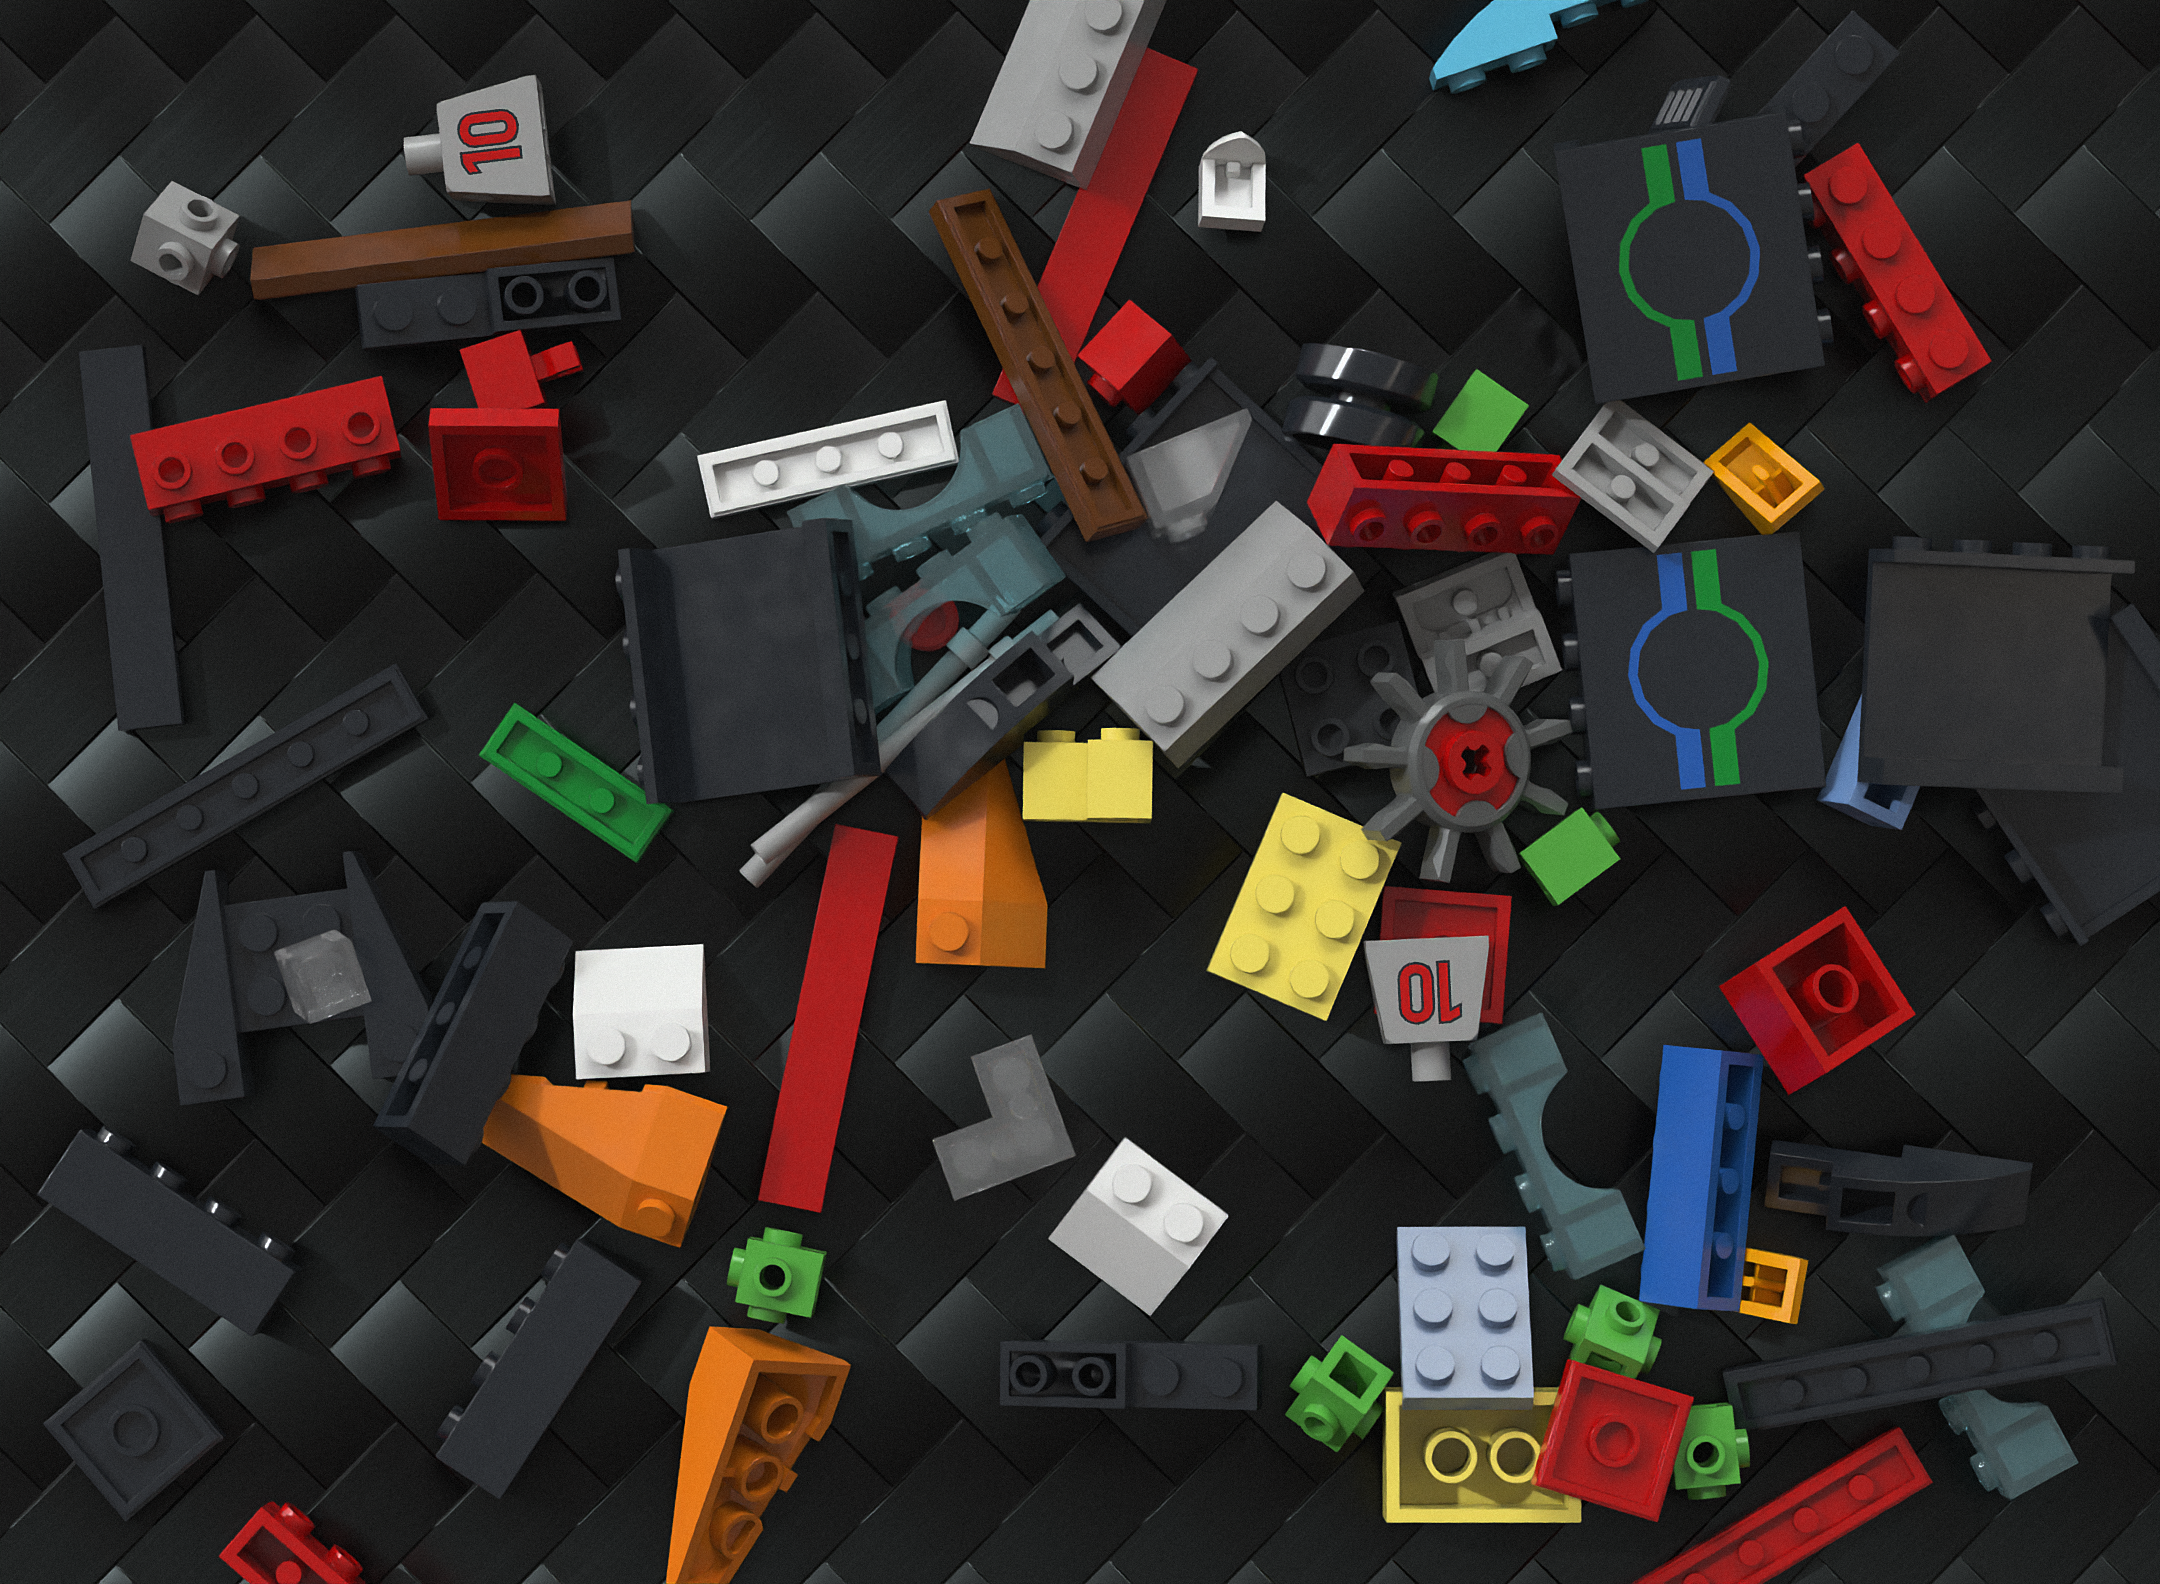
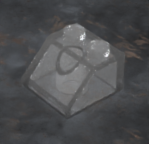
M1248 408L1127 456L1125 470L1148 517L1146 521L1154 539L1167 534L1171 544H1174L1207 530L1208 522L1206 518L1213 516L1252 422Z

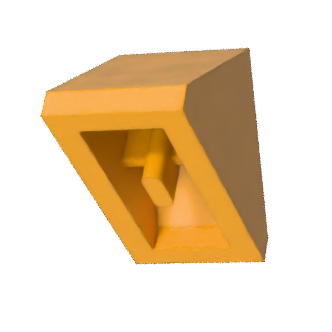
M1750 422L1703 462L1714 471L1711 477L1762 535L1776 532L1825 489L1815 476Z
M1746 1247L1739 1313L1797 1324L1809 1260Z

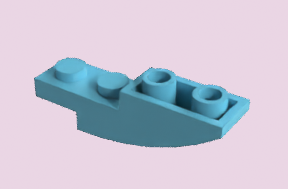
M1493 0L1453 39L1436 62L1429 77L1432 89L1435 90L1448 85L1452 94L1459 93L1487 81L1485 72L1509 65L1511 73H1516L1540 65L1547 61L1545 52L1552 50L1558 39L1553 22L1560 20L1563 28L1583 24L1599 16L1596 7L1617 0ZM1649 0L1620 1L1623 8H1627Z

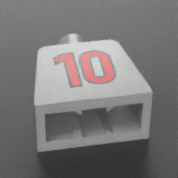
M536 75L521 77L441 101L437 104L439 133L404 138V153L409 176L444 172L446 190L453 200L531 205L556 204L543 91Z
M1489 936L1363 942V954L1383 1043H1411L1412 1081L1451 1080L1449 1041L1477 1040L1489 950Z

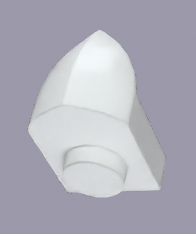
M1242 131L1221 137L1213 142L1202 156L1199 165L1198 227L1262 231L1265 223V152L1256 140Z

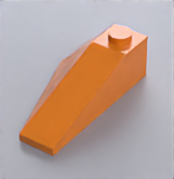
M1005 759L928 820L922 817L916 941L917 964L1045 968L1048 904Z
M511 1074L508 1089L496 1101L483 1128L484 1138L482 1143L618 1227L680 1248L701 1199L727 1106L668 1086L645 1084L642 1092L609 1090L607 1081L587 1080L584 1088L556 1086L547 1078L540 1076Z
M709 1326L689 1384L666 1584L730 1583L763 1531L762 1521L759 1519L778 1488L787 1493L798 1474L791 1468L810 1438L819 1442L831 1424L851 1367L849 1363L843 1359L759 1329Z

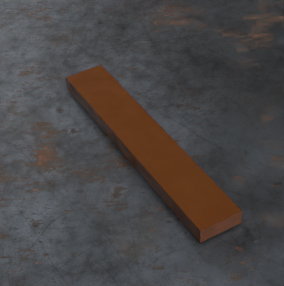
M990 188L937 200L929 210V214L1086 543L1140 528L1148 517Z
M631 200L255 247L252 253L250 277L254 299L263 300L351 289L359 284L485 272L488 268L630 254L635 252L634 217Z

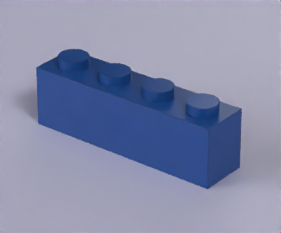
M1663 1045L1639 1301L1701 1310L1740 1312L1763 1055Z

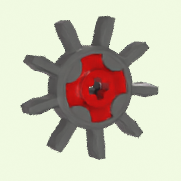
M1464 639L1434 640L1438 692L1421 698L1410 683L1399 674L1378 672L1370 683L1382 700L1401 718L1394 732L1391 746L1363 743L1344 748L1343 761L1364 769L1388 767L1391 782L1397 796L1386 807L1378 811L1361 830L1367 840L1388 841L1399 835L1414 819L1430 827L1420 878L1424 880L1450 883L1461 832L1475 833L1484 858L1492 872L1513 873L1520 869L1521 865L1503 820L1513 812L1518 804L1532 813L1564 815L1568 803L1550 789L1531 783L1529 776L1531 770L1530 750L1542 745L1554 744L1571 734L1573 731L1570 720L1536 719L1523 726L1515 712L1510 708L1513 699L1523 685L1533 665V662L1525 656L1505 655L1496 667L1484 691H1470Z

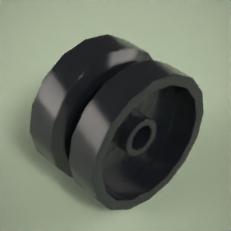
M1308 343L1302 345L1295 374L1297 380L1305 388L1330 398L1300 396L1289 400L1282 429L1283 435L1295 441L1327 451L1331 450L1333 444L1423 447L1425 431L1416 422L1391 412L1419 414L1431 410L1439 379L1437 374L1426 368L1373 351L1329 344Z

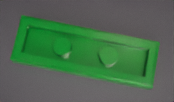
M516 703L513 704L479 754L480 757L636 863L640 862L674 812L665 804H646V795L643 789Z

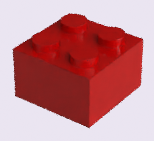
M1846 906L1719 986L1788 1095L1826 1074L1916 1015Z

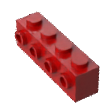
M1856 143L1802 176L1797 184L1809 182L1815 220L1807 221V224L1813 230L1818 228L1821 230L1832 248L1828 252V256L1834 269L1845 284H1854L1865 305L1861 306V310L1867 323L1879 339L1886 337L1899 358L1894 361L1895 367L1901 379L1913 394L1919 391L1926 403L1992 362L1859 143Z
M382 376L130 435L148 510L152 517L164 514L166 523H175L199 517L204 514L202 505L227 499L229 508L256 504L266 500L264 490L289 484L291 493L319 489L329 485L327 475L352 469L353 476L356 479L378 475L391 470L389 460L401 458V451Z
M1333 444L1307 503L1328 546L1554 555L1581 497L1551 475L1562 461L1560 455Z
M274 1501L262 1506L219 1555L223 1561L249 1584H367L359 1577V1574L363 1571L360 1563L336 1544L330 1550L310 1534L315 1528L314 1523L289 1502H286L282 1507L278 1506Z

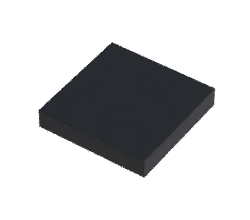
M145 1339L140 1340L43 1423L125 1521L131 1519L226 1437V1434Z

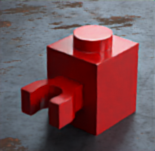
M521 330L460 349L478 408L550 409L542 383L584 371L577 348L573 345L572 341L532 355L527 337Z

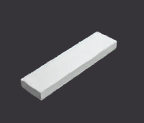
M946 400L697 456L712 520L960 464Z

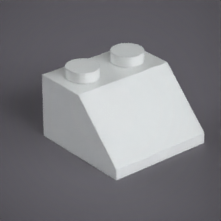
M704 944L576 951L573 1002L576 1079L710 1072Z
M1124 1137L1048 1239L1151 1316L1225 1222L1228 1214L1127 1137Z

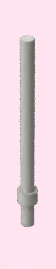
M1004 594L969 630L962 627L946 644L950 650L877 725L878 744L941 696L968 667L974 670L989 655V650L986 648L1021 612ZM829 783L821 784L808 799ZM815 827L767 865L755 853L739 871L758 888Z
M1050 609L1013 639L1005 636L989 649L988 659L878 744L882 774L927 723L981 672L1029 632L1033 631L1038 636L1060 618ZM879 776L827 784L752 843V849L763 863L767 865Z

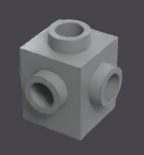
M171 181L143 214L130 261L167 279L173 284L199 295L214 275L224 278L231 269L240 247L238 243L232 241L240 215L216 204L207 197L201 196Z

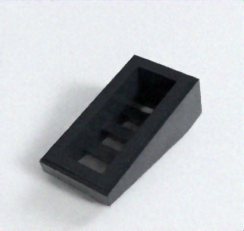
M1715 75L1675 82L1670 87L1653 121L1649 134L1714 123L1732 87L1729 84L1731 80Z

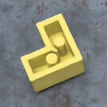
M1101 728V740H1088V743H1075V731H1037V742H1024L1023 821L1151 823L1153 741L1140 740V729Z

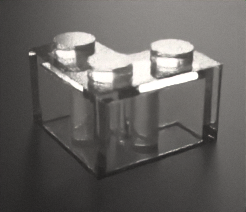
M1032 1035L971 1057L992 1117L932 1140L954 1201L1076 1156Z

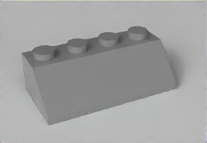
M1030 0L972 136L971 146L1087 190L1167 0Z
M1275 501L1091 676V679L1153 741L1162 753L1179 768L1364 592V589L1355 573L1310 527L1279 502Z

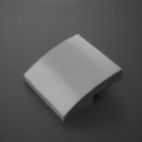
M1617 400L1604 404L1551 475L1654 553L1714 471L1624 402Z
M1491 552L1392 593L1432 693L1438 692L1434 640L1464 639L1470 691H1484L1496 667L1505 655L1525 656L1533 662L1521 687L1562 671L1542 615L1535 607L1516 554Z

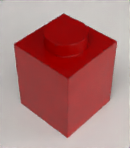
M1130 299L1077 355L1093 374L1086 384L1110 407L1115 408L1122 401L1139 416L1150 407L1173 379L1192 361L1172 334Z

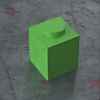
M1476 369L1434 428L1429 439L1438 444L1436 449L1497 452L1529 405Z
M1581 807L1517 853V857L1551 904L1556 906L1620 860L1613 849L1620 840L1609 823L1598 811L1589 817Z

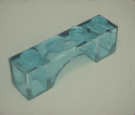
M1018 403L960 430L961 452L954 476L940 494L923 505L905 510L883 509L868 502L854 488L843 485L787 511V514L794 528L801 527L802 521L824 517L853 520L859 581L874 574L870 564L892 553L897 562L903 561L932 547L928 538L932 534L951 526L954 534L958 535L987 522L989 516L986 509L1009 499L1012 508H1016L1047 493L1044 482L1055 478L1021 405Z
M998 512L990 515L966 533L972 542L953 557L947 549L938 553L916 570L921 580L901 593L899 588L895 586L866 606V610L871 615V617L864 621L875 716L915 687L911 669L912 643L920 625L936 608L949 601H968L985 607L999 617L1016 614L1066 577L1023 514L1007 516L1002 519Z
M1543 1013L1532 1014L1477 1038V1040L1468 1042L1467 1044L1472 1056L1462 1060L1477 1095L1487 1091L1490 1094L1498 1115L1489 1118V1124L1502 1153L1505 1154L1514 1150L1524 1174L1514 1177V1180L1528 1212L1531 1213L1540 1209L1549 1233L1540 1236V1240L1554 1271L1566 1268L1569 1277L1576 1280L1645 1250V1246L1620 1190L1615 1188L1585 1187L1572 1181L1554 1165L1546 1151L1541 1130L1543 1108L1553 1087L1568 1071Z
M1955 1235L1937 1236L1878 1268L1885 1283L1876 1289L1885 1308L1895 1322L1904 1317L1912 1333L1966 1323L1973 1307L1985 1293ZM1984 1389L1949 1395L1938 1401L1946 1420L1955 1434L1959 1435L1964 1431L1967 1432L1977 1451V1454L1969 1458L1970 1463L1980 1482L1988 1492L1997 1487L2002 1496L2011 1500L2079 1463L2049 1407L2037 1401L2026 1403L2000 1401L1988 1394Z

